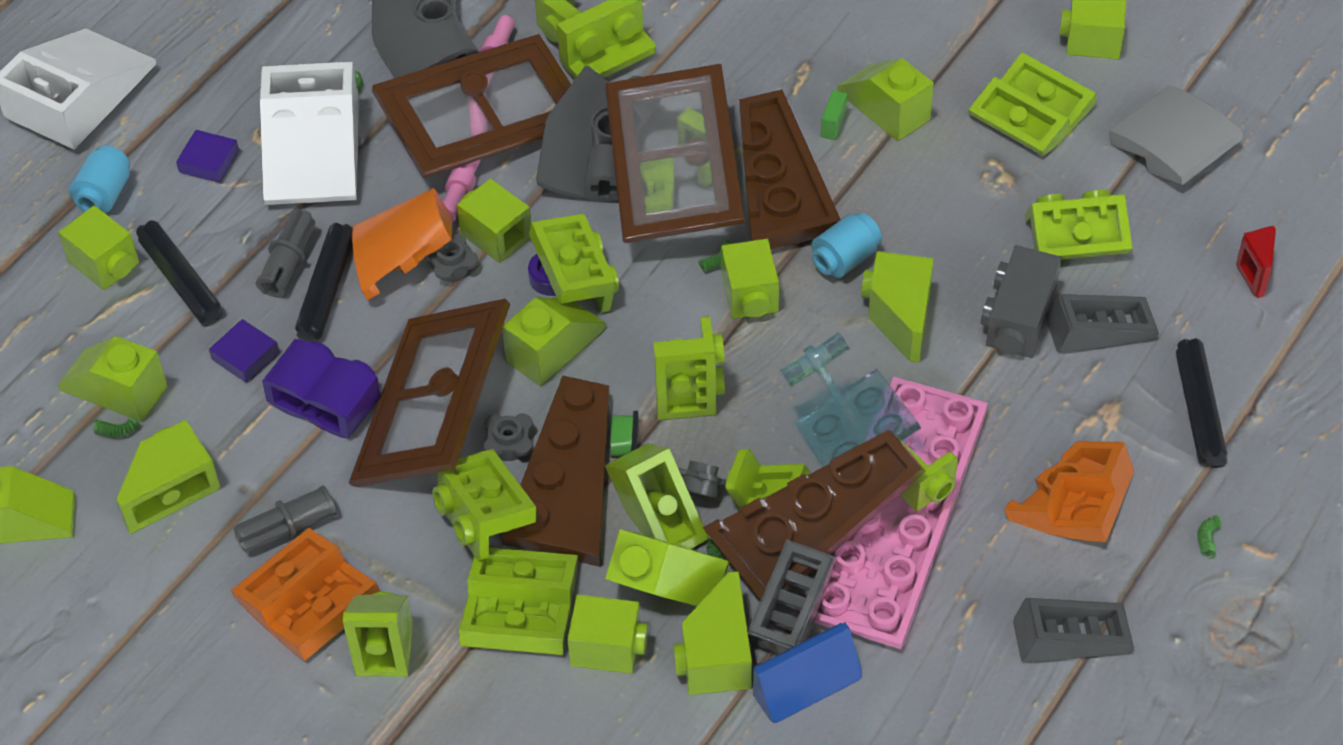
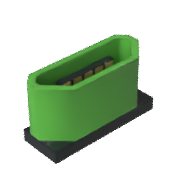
M633 411V416H612L611 456L622 457L637 449L638 411Z

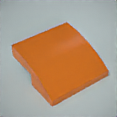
M309 527L231 590L234 598L257 622L303 661L310 658L344 629L343 614L355 595H372L376 592H381L377 582L345 562L338 546Z

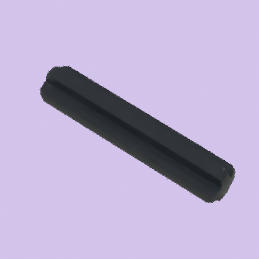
M149 220L145 225H140L136 230L138 242L197 320L202 324L209 325L213 320L219 319L222 315L220 302L161 225L154 220Z
M333 223L328 228L295 325L296 335L301 340L312 342L319 341L322 337L353 244V228L348 224Z
M1197 338L1191 340L1183 339L1177 344L1176 357L1198 462L1204 467L1212 465L1218 467L1224 464L1227 449L1204 344Z

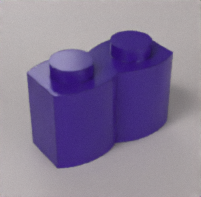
M294 339L262 380L266 401L296 418L307 419L318 428L346 439L351 437L380 397L378 377L369 365L360 360L351 361L335 357L327 346L317 341L308 342Z

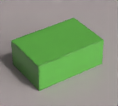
M832 90L821 118L822 138L836 141L847 112L848 93Z

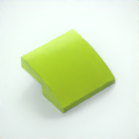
M1021 52L1001 79L995 76L968 109V112L973 117L1044 156L1060 144L1097 103L1096 92Z
M489 548V558L478 561L474 556L467 580L468 598L459 628V646L563 655L574 597L578 555Z

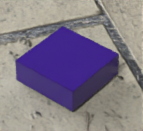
M195 130L176 161L178 171L220 183L239 151L237 140Z
M242 319L211 346L209 352L213 361L244 382H247L279 353L277 341Z

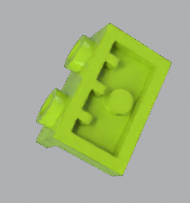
M607 0L557 24L560 62L575 79L586 65L605 78L656 53V44L643 30L642 0Z
M1101 189L1085 192L1080 199L1064 200V195L1049 194L1036 198V203H1032L1025 212L1026 223H1031L1034 250L1061 256V260L1127 254L1133 249L1125 194L1110 195L1109 190Z
M585 213L531 222L530 239L559 304L593 298L600 313L610 312L613 295L619 290L618 274L613 265H608L603 254L600 234L597 231H592Z
M710 316L700 317L701 338L653 342L658 420L717 415L716 395L725 394L723 367L722 365L716 366V364L724 363L725 357L722 333L713 334Z
M493 449L459 458L455 470L437 473L438 486L433 487L432 491L435 507L441 516L446 515L453 524L459 543L462 546L467 545L478 561L489 558V536L536 522L535 504Z

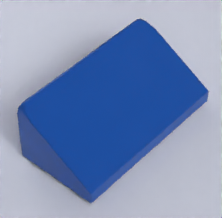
M846 622L839 623L754 667L753 696L771 722L778 723L862 678L860 662L850 628Z

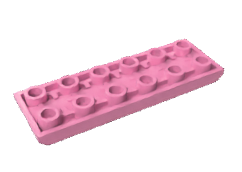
M893 376L869 439L890 430L928 466L946 453L952 452L958 458L956 485L944 500L938 503L932 501L918 512L898 495L831 555L835 556L836 562L814 621L815 624L832 628L839 623L846 622L851 633L868 640L902 649L982 429L988 402Z

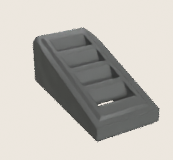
M1057 294L1047 314V324L1057 352H1074L1153 340L1159 334L1146 297ZM1126 314L1131 315L1133 323L1127 322ZM1107 317H1111L1112 322H1109Z
M788 539L786 540L747 631L749 641L753 646L779 655L808 640L836 562L835 556ZM792 562L816 570L815 578L813 579L789 570ZM784 583L809 591L807 597L805 598L783 590ZM777 603L799 610L798 618L776 611ZM770 623L792 631L790 637L769 630Z
M1025 598L1013 620L1021 661L1045 662L1130 653L1134 648L1123 603ZM1099 621L1106 622L1109 635L1101 634ZM1079 623H1084L1086 634H1081ZM1057 625H1063L1064 633H1059Z

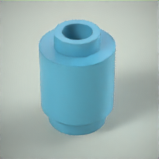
M105 145L98 147L95 151L88 154L69 187L70 196L79 209L85 212L93 205L104 213L112 209L130 176V161L122 151Z
M862 212L856 215L849 214L813 240L812 260L823 274L842 278L877 251V245L882 242L881 231L869 215Z

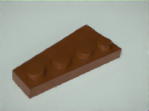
M783 90L739 99L750 241L768 239L770 249L772 250L815 239L841 219Z
M562 375L520 484L536 506V522L502 532L503 545L528 551L578 555V562L600 567L603 496L606 474L605 462L610 406L609 385Z
M887 430L831 459L830 464L809 475L803 474L786 483V487L763 499L757 498L740 507L741 510L723 520L717 519L702 528L761 600L787 539L831 555L923 475L926 470L892 431ZM792 562L789 569L805 576L813 571L811 568ZM784 583L783 590L789 592L794 585Z

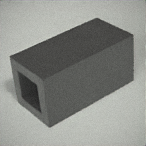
M1015 245L1009 263L1000 262L993 289L999 291L996 298L987 297L980 324L988 326L986 346L999 349L1007 354H1018L1033 358L1057 287L1061 256Z

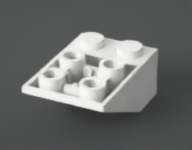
M86 28L20 51L0 71V107L3 116L75 150L157 64L156 59Z
M353 61L262 66L260 114L264 205L357 200L359 96Z

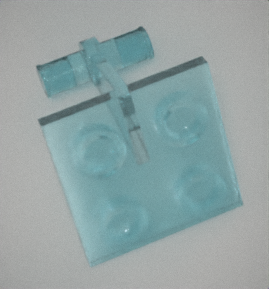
M839 332L815 348L809 345L803 349L805 355L785 368L780 369V372L791 388L816 371L832 398L794 422L824 466L830 464L831 459L887 430L892 431L903 441L921 429L917 420L877 368L843 391H839L825 366L850 350Z

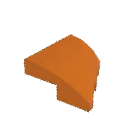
M435 188L352 226L355 266L360 288L366 299L374 298L380 293L377 288V281L393 269L406 274L416 267L424 257L436 252L452 240V215Z
M1077 441L1062 454V459L1059 463L1046 469L1035 479L1038 489L1022 504L1011 500L1006 505L1004 511L1007 519L1055 536L1083 541L1106 542L1134 474V468L1125 442Z

